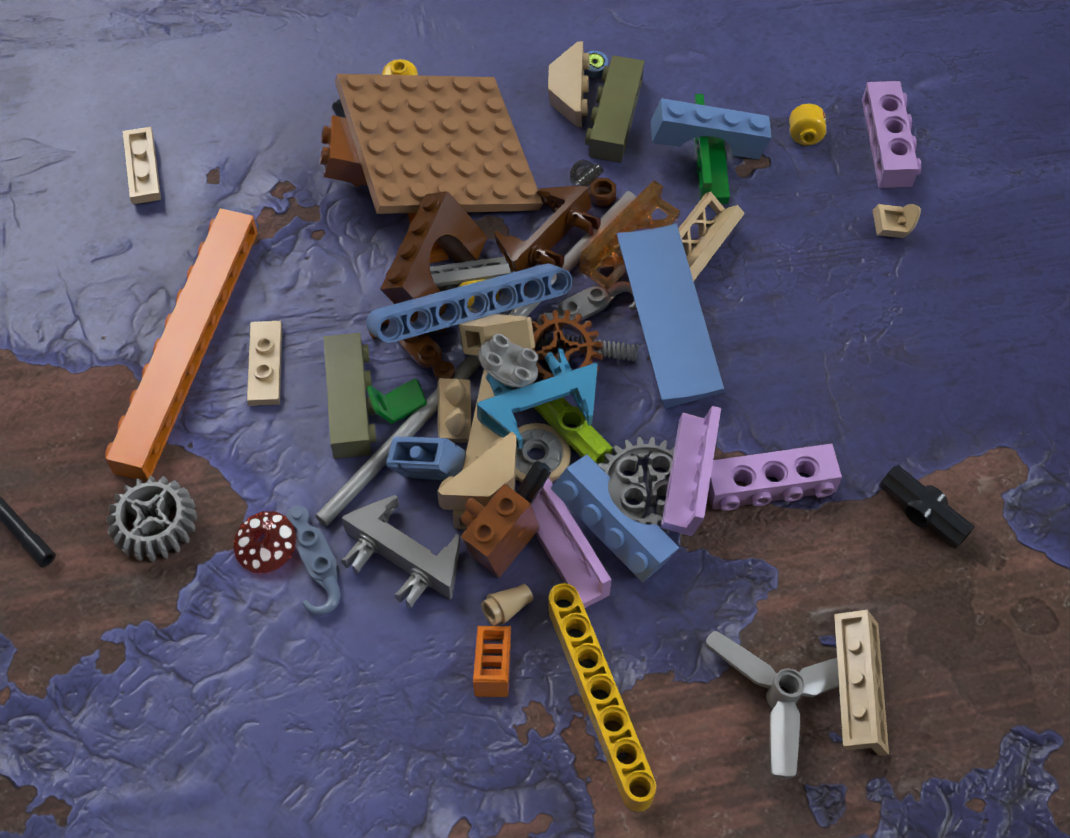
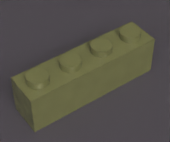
M612 55L610 65L604 66L602 82H605L604 87L599 86L596 99L599 107H593L591 124H594L593 129H587L585 145H590L589 157L622 163L643 81L644 60Z
M361 333L323 336L330 444L334 459L372 455L371 443H376L377 438L375 424H369V416L374 415V408L370 397H367L366 389L368 386H372L371 371L365 370L364 364L370 362L368 344H362Z

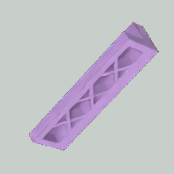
M712 406L705 418L687 413L681 415L661 528L693 536L704 520L721 408Z
M548 478L532 503V508L540 526L535 535L563 582L576 588L584 608L610 596L611 578L564 502L550 489L553 484Z

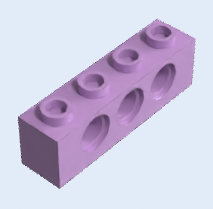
M900 81L867 82L862 104L878 187H913L916 176L921 173V160L916 158V137L911 134L912 117L906 111L907 94L902 92Z
M833 444L713 460L708 497L712 510L722 509L724 511L734 510L739 506L749 504L763 506L777 500L792 502L812 495L826 497L837 492L842 475ZM800 472L806 473V474H808L810 477H809V478H805V477L800 476L798 473H800ZM767 477H774L779 482L769 481ZM741 481L746 483L748 486L742 487L737 485L735 482Z

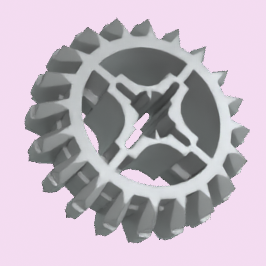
M150 475L146 483H142L137 478L136 486L133 488L125 485L124 490L126 493L124 495L115 493L117 503L109 504L108 510L110 515L106 516V522L109 526L108 534L114 539L113 543L119 550L122 549L126 556L130 557L134 554L136 559L141 562L147 555L149 560L154 562L157 554H161L163 558L168 559L169 550L173 549L176 552H180L179 543H189L190 538L187 533L195 532L196 528L193 523L197 521V513L194 510L196 505L194 500L190 498L188 490L184 487L181 488L178 482L174 480L169 483L168 479L164 476L156 482L155 478ZM174 505L177 508V512L173 522H170L168 519L170 515L169 510ZM133 514L136 520L133 523L134 528L129 532L128 522Z

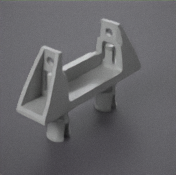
M396 495L364 506L342 517L345 532L358 540L341 560L347 569L352 565L353 572L358 574L373 553H378L411 574L400 590L394 595L399 603L406 598L407 608L411 609L416 600L427 587L433 588L450 600L452 599L460 550V536L458 534L454 536L448 546H445L435 556L429 549L387 523L390 515L399 507Z

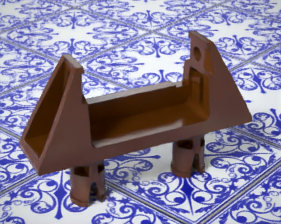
M563 186L539 188L537 194L541 197L543 204L549 206L555 213L526 241L511 235L506 237L500 234L499 231L494 233L497 246L502 255L505 256L506 262L509 263L512 273L532 268L536 264H552L562 268L564 256L551 251V249L568 231L576 226L592 236L594 235L593 229L599 230L601 225L600 218L587 213L592 208L588 187Z

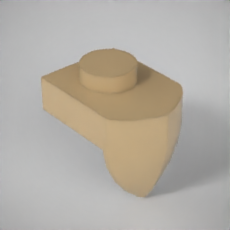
M878 204L872 210L877 235L905 238L916 227L921 208L915 204H908L904 207Z

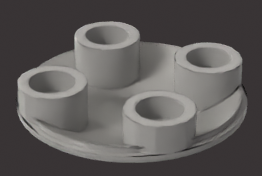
M502 334L493 335L492 339L485 342L479 350V360L482 367L490 376L505 385L526 387L534 383L538 376L536 365L538 360L537 353L530 348H522L517 344L510 343L509 339Z

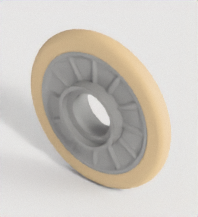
M531 423L518 427L523 438V448H517L515 479L522 482L533 463L540 461L549 466L551 470L550 481L557 480L569 466L571 460L570 445L552 426ZM533 448H539L545 452V456L542 459L533 460L527 453Z

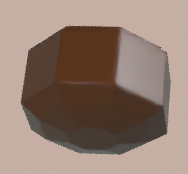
M609 178L595 179L589 186L590 201L596 206L608 207L616 201V184Z

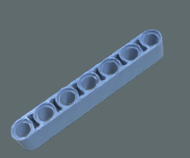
M543 264L376 309L368 315L366 326L368 331L380 340L387 343L396 342L562 296L570 290L572 276L565 269L552 264ZM556 274V280L551 285V279ZM529 281V288L524 293V285ZM502 288V295L496 300V293ZM472 296H474V303L470 308H468V301ZM446 303L445 313L439 316L440 307ZM418 311L417 320L410 324L411 315ZM389 319L388 328L381 332V324Z

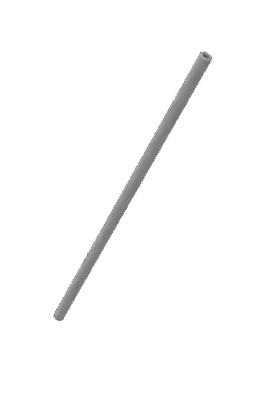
M627 191L601 217L599 230L593 229L594 235L591 236L586 233L564 256L562 269L570 272L592 249V245H596L637 202V198L632 192ZM556 274L551 279V285L556 280ZM540 302L515 308L508 315L527 317ZM469 355L455 369L453 379L467 380L481 365L479 356ZM437 389L426 399L427 404L416 410L315 515L322 525L327 527L387 464L386 461L391 442L395 436L413 437L437 412Z

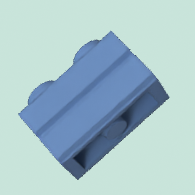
M395 436L392 439L386 463L388 468L398 472V474L405 478L443 480L450 476L455 477L462 471L466 454L464 449L455 445V443L447 438Z

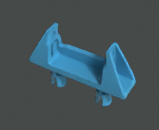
M558 349L557 359L550 351L545 356V360L554 377L515 390L487 374L486 379L495 397L477 402V419L500 437L504 438L513 432L517 437V448L521 449L523 448V438L517 428V421L513 413L572 395L579 410L583 412L588 426L592 425L597 363L571 370L562 349Z

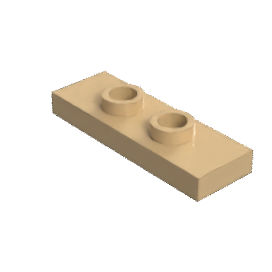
M281 321L250 323L247 390L249 406L280 405Z

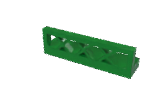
M695 94L694 104L705 105L704 94ZM712 136L694 138L699 199L701 200L705 193L712 192L721 204H729L730 193L724 140Z

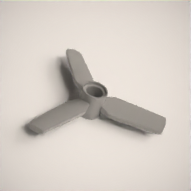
M713 631L709 634L705 645L756 685L768 689L766 699L773 708L770 713L771 775L778 779L793 778L797 772L800 713L796 703L801 696L815 697L839 687L837 658L802 668L800 672L787 668L776 673L766 662L718 631ZM780 687L788 689L791 694L785 693Z

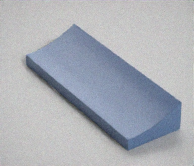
M677 223L655 229L617 233L664 408L667 409L725 393Z

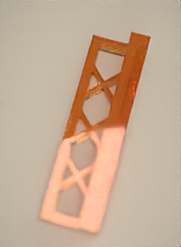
M653 180L581 252L580 272L608 290L627 271L623 256L616 257L615 251L620 247L617 233L634 232L636 229L660 228L672 225L680 216V210L662 199L663 185ZM658 208L668 214L665 219L652 220L651 214ZM604 265H613L614 271L608 277H605L596 270Z

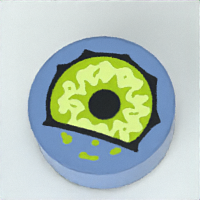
M600 51L586 52L589 53L590 66L589 70H584V75L591 78L601 77L604 66H608L607 56Z

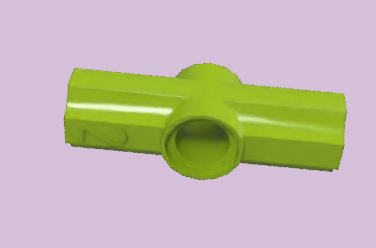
M564 397L533 407L581 457L588 455L598 465L599 463H604V455L606 453H613V447L591 425L588 426L583 412L578 407L572 406ZM568 424H574V425H576L577 427H575V428H569V427H566V425H568Z

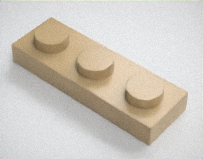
M145 127L123 131L129 195L132 204L161 200L152 128Z

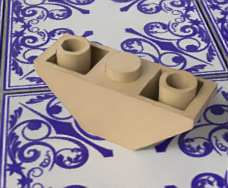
M583 41L576 42L549 65L548 76L550 105L576 127H582L583 116H588V99H583L584 93L589 92V77L584 76V70H589L590 59L589 53H584Z
M493 314L458 324L464 354L479 356L481 346L491 340L495 334L506 336L510 343L517 344L522 348L532 349L535 347L531 317Z
M511 432L504 438L496 439L490 445L489 450L483 455L469 460L464 470L455 477L450 476L446 478L437 490L439 506L443 510H466L465 503L470 498H474L485 507L504 483L514 490L517 454L516 435Z

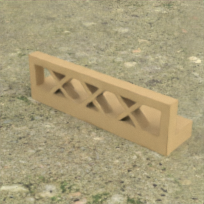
M712 192L705 193L678 228L693 282L745 214L738 205L725 209ZM707 205L716 213L712 221L706 220L705 208ZM692 225H698L699 238L697 240H691L690 227Z
M868 609L834 614L843 747L846 750L872 748L878 756L889 755L878 623Z

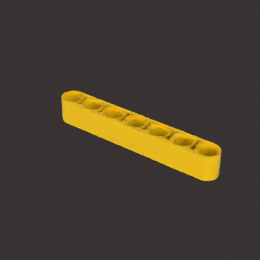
M566 583L558 584L549 593V616L621 798L630 810L636 812L645 811L653 803L656 791L654 776L580 595L572 585ZM567 600L572 605L562 608L557 606L556 602ZM572 629H578L584 635L574 638L569 636L567 632ZM583 659H590L596 663V666L584 668L579 662ZM601 689L606 691L609 696L606 699L599 700L593 697L591 693ZM613 720L618 722L622 728L612 732L607 730L604 724ZM623 752L630 753L635 761L631 764H623L616 756ZM634 785H642L647 789L648 795L641 798L635 797L630 792V788Z

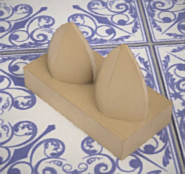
M439 378L437 382L438 438H447L457 443H468L471 431L470 380Z

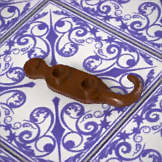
M389 319L385 320L381 326L389 325ZM369 332L372 339H377V337ZM426 333L398 341L400 347L419 366L427 369L432 368L434 377L437 380L439 378H454V365L442 360L441 348Z

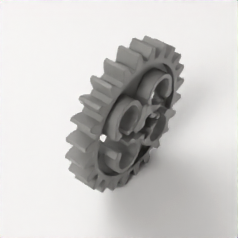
M638 437L637 445L634 446L630 441L625 440L624 450L615 445L613 455L606 453L604 455V463L598 464L610 477L608 491L613 503L624 515L638 523L657 524L661 527L665 501L659 499L656 515L651 513L643 519L647 493L646 485L642 483L644 474L642 466H638V472L633 476L623 475L622 472L631 471L635 473L638 459L642 460L650 455L646 477L647 486L651 489L650 503L652 507L655 506L658 497L666 496L674 447L670 451L666 449V440L660 446L655 445L654 437L650 438L648 444H644L641 437ZM663 468L667 472L658 473L654 469ZM630 499H635L639 501L640 504L631 505L626 501ZM662 528L666 534L669 533V530Z

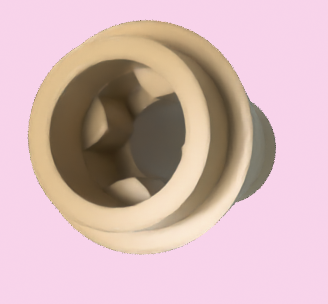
M522 584L518 587L488 594L486 600L482 601L481 607L490 624L494 626L497 624L504 625L523 607L533 601V595L526 584Z

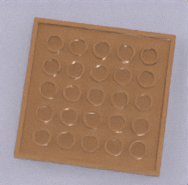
M337 74L335 85L377 214L417 213L421 200L426 194L448 191L466 212L540 211L543 201L537 194L536 183L494 77Z

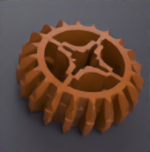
M553 310L552 320L548 321L545 314L540 316L543 323L541 326L537 322L532 321V328L535 331L533 333L535 347L532 350L537 353L538 360H545V356L550 351L552 353L558 351L559 338L565 350L567 348L570 349L565 352L568 363L573 358L580 356V353L586 352V358L579 368L593 364L592 361L603 360L602 354L594 352L603 348L602 342H592L597 339L599 332L598 330L588 332L592 326L590 320L580 325L582 320L581 314L578 313L573 320H570L569 310H565L564 318H559L557 310ZM562 329L577 333L585 343L579 344L578 341L570 342L566 340ZM553 331L554 339L552 343L542 347V350L536 351L540 340L547 333ZM536 362L538 376L534 383L541 378L545 380L554 377L552 373L544 370Z

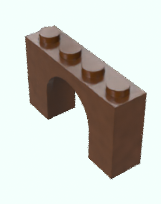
M448 191L426 194L421 200L414 220L409 225V230L398 248V253L386 273V278L380 290L394 304L441 292L434 283L430 272L429 260L434 243L437 242L455 263L478 260L488 237ZM446 303L440 307L439 316L445 313ZM418 311L411 315L410 321L412 323L417 320ZM447 327L428 333L445 332Z

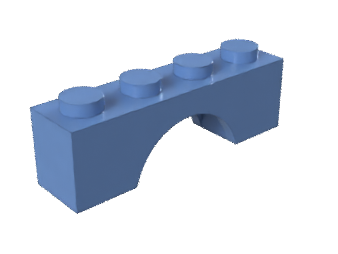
M662 98L650 121L652 143L680 147L693 138L712 136L721 138L729 143L733 156L760 159L772 138L769 116Z
M585 455L567 467L550 489L643 583L658 571L679 547L657 524L638 523L624 515L616 507L609 495L608 482L610 477L588 455Z

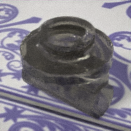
M585 159L579 160L571 168V183L574 186L588 187L591 182L604 173V170L599 164H593Z

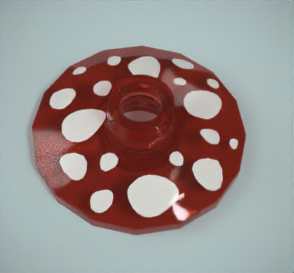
M262 511L250 516L241 524L235 534L233 549L237 561L244 569L253 573H269L279 569L289 561L295 550L297 536L294 525L286 516L275 511ZM265 534V538L261 542H257V539Z

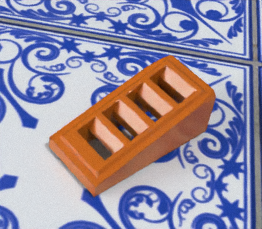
M477 626L473 674L474 695L477 697H507L509 694L511 626ZM484 640H503V644H484ZM483 653H485V654H502V656L483 655ZM483 667H501V669H483Z

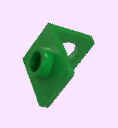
M415 378L386 395L371 385L366 388L374 411L391 424L427 404L420 383Z

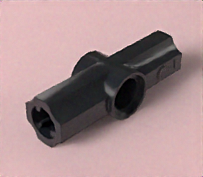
M899 465L894 466L879 484L882 490L905 508V514L912 523L921 528L929 527L954 549L959 547L975 528V526L948 505V500L941 490L932 485L924 486Z

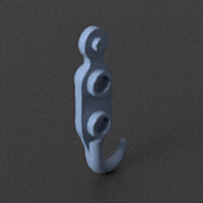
M293 506L288 510L286 519L288 524L297 530L294 539L296 549L309 576L322 586L328 594V601L322 606L311 605L308 600H304L302 604L311 614H329L338 606L341 597L337 580L336 560L320 529L308 524L310 519L308 510L303 506Z

